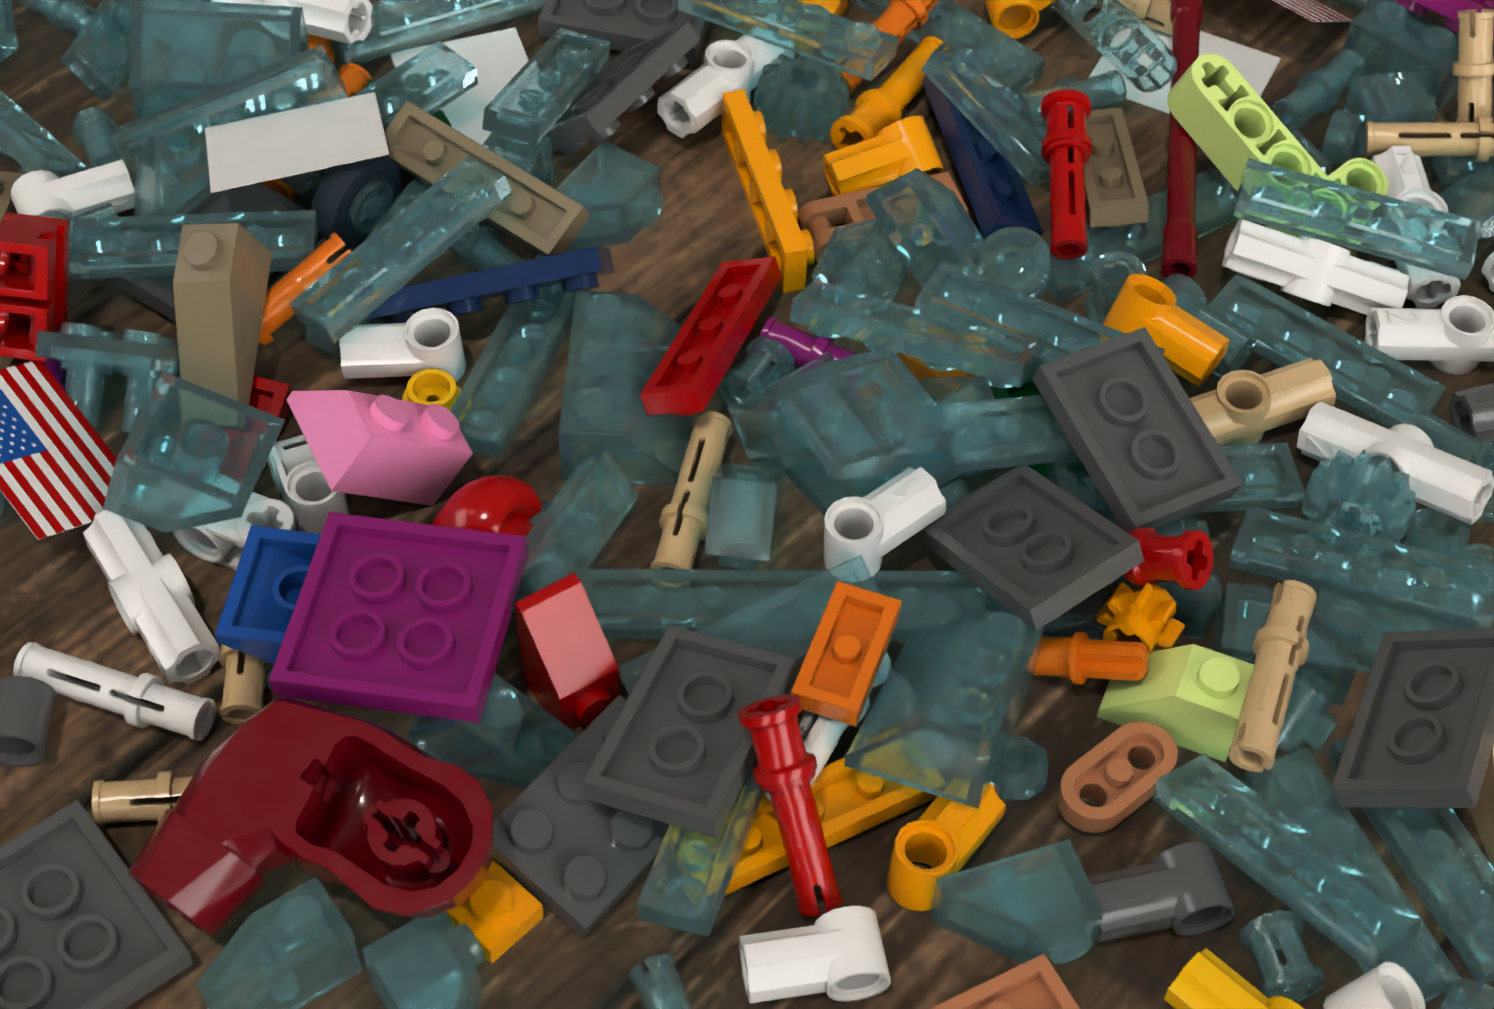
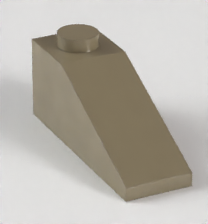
M240 223L182 225L173 278L183 419L184 423L189 426H202L205 419L234 426H246L272 252Z

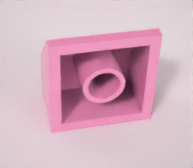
M350 390L292 391L286 399L333 492L433 506L473 454L459 428L460 425L457 418L449 409L437 404L426 405L395 399L388 395L377 396Z

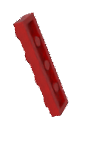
M776 257L721 263L640 393L647 415L673 413L677 416H689L705 410L782 278Z

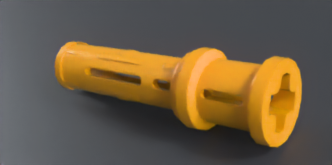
M933 36L923 38L918 47L878 89L874 88L864 91L855 101V110L850 115L841 116L831 126L830 136L837 150L877 137L876 135L880 130L901 120L902 110L924 87L922 80L932 65L945 67L950 61L951 55L947 46L935 58L932 56V53L943 43L942 40Z

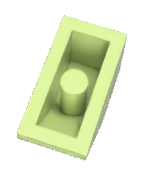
M1189 644L1151 652L1149 655L1148 674L1140 681H1109L1097 717L1121 726L1136 721L1153 723L1167 731L1177 746L1226 762L1229 748L1237 730L1240 719L1239 715L1254 664L1196 644Z

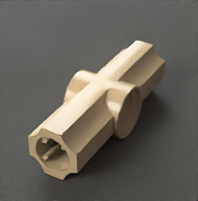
M1308 358L1263 374L1249 370L1231 371L1222 376L1215 390L1189 399L1219 447L1223 446L1227 449L1241 451L1257 445L1262 439L1264 431L1307 417L1309 410L1319 401L1334 406L1336 393L1332 384V375L1321 359L1314 361L1312 358Z

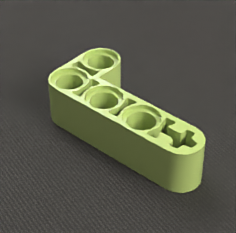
M1206 53L1199 56L1168 93V107L1175 119L1268 228L1297 238L1300 235H1305L1332 243L1362 219L1387 194L1388 183L1384 172L1373 161L1365 158L1351 159L1327 176L1234 65L1220 55Z

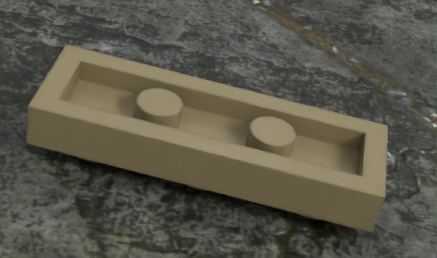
M1122 107L1091 110L1090 116L1086 119V135L1092 140L1093 150L1090 159L1084 164L1085 206L1090 228L1105 226L1119 228L1128 224L1148 222L1149 202Z

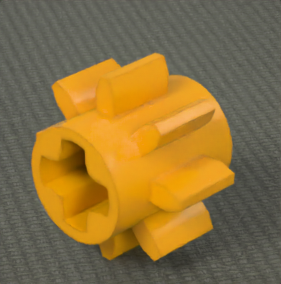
M1124 582L1119 583L1095 619L1100 624L1107 626L1103 633L1104 640L1141 642L1147 645L1149 655L1153 651L1172 648L1185 628V624L1173 619L1176 614L1177 603L1170 593L1156 584L1151 585L1149 583H1146L1145 586H1134L1132 589Z

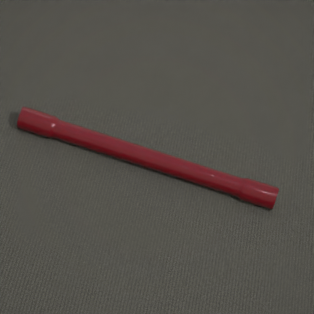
M1170 0V20L1172 23L1170 89L1199 57L1203 0ZM1169 111L1166 225L1162 233L1161 273L1170 281L1185 282L1194 278L1197 273L1198 230L1195 226L1197 143L1175 119L1171 111Z

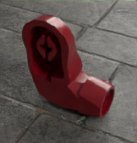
M289 697L277 698L242 722L201 763L173 810H166L127 874L171 910L210 937H213L266 884L263 879L265 875L291 862H294L305 873L325 882L348 886L373 909L395 915L428 919L461 906L482 886L493 860V807L478 779L456 765L436 760L391 730L363 719L344 715Z

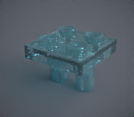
M62 322L61 333L38 331L35 356L61 363V368L67 370L64 390L94 429L100 430L101 426L99 421L105 375H112V372H121L122 376L128 377L122 425H120L119 432L161 437L160 425L166 382L180 379L177 340L162 338V334L129 329L123 330V338L120 340L121 334L101 331V328L97 326Z

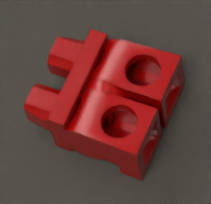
M7 212L2 217V222L0 223L1 357L46 362L53 352L55 329L63 330L68 324L70 220Z

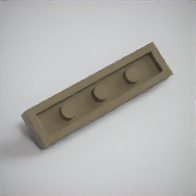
M409 101L405 102L384 132L389 151L388 156L400 168L545 257L564 253L591 216L579 203Z

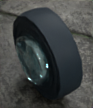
M388 155L330 167L321 180L312 201L310 218L313 229L326 240L335 232L346 245L343 249L354 248L362 244L381 227L392 210L401 182L399 166Z

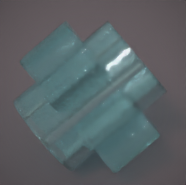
M1296 671L1284 724L1278 739V747L1295 755L1305 742L1319 751L1338 725L1336 724L1338 718L1327 712L1336 700L1334 695L1314 679L1300 671Z

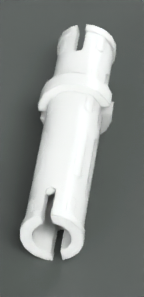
M35 642L26 643L19 651L14 663L13 676H25L41 680L50 685L56 694L124 715L126 723L142 729L151 724L189 736L190 739L201 741L209 733L215 719L216 704L213 699L201 698L164 686L162 678L149 673H143L136 677L89 660L42 647L41 644ZM66 674L88 682L98 684L101 687L67 677ZM138 699H144L150 702H144Z

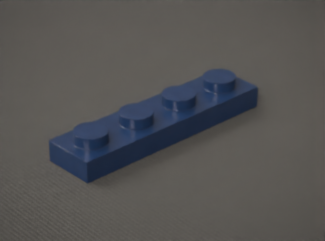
M932 65L923 78L922 83L984 238L997 243H1009L1032 248L1042 235L1043 230L979 77Z
M594 246L364 295L368 319L389 320V323H406L413 314L428 308H446L447 311L457 317L483 311L482 300L504 296L505 305L541 299L539 288L562 284L563 293L589 290L599 287L597 276L615 272L610 249Z

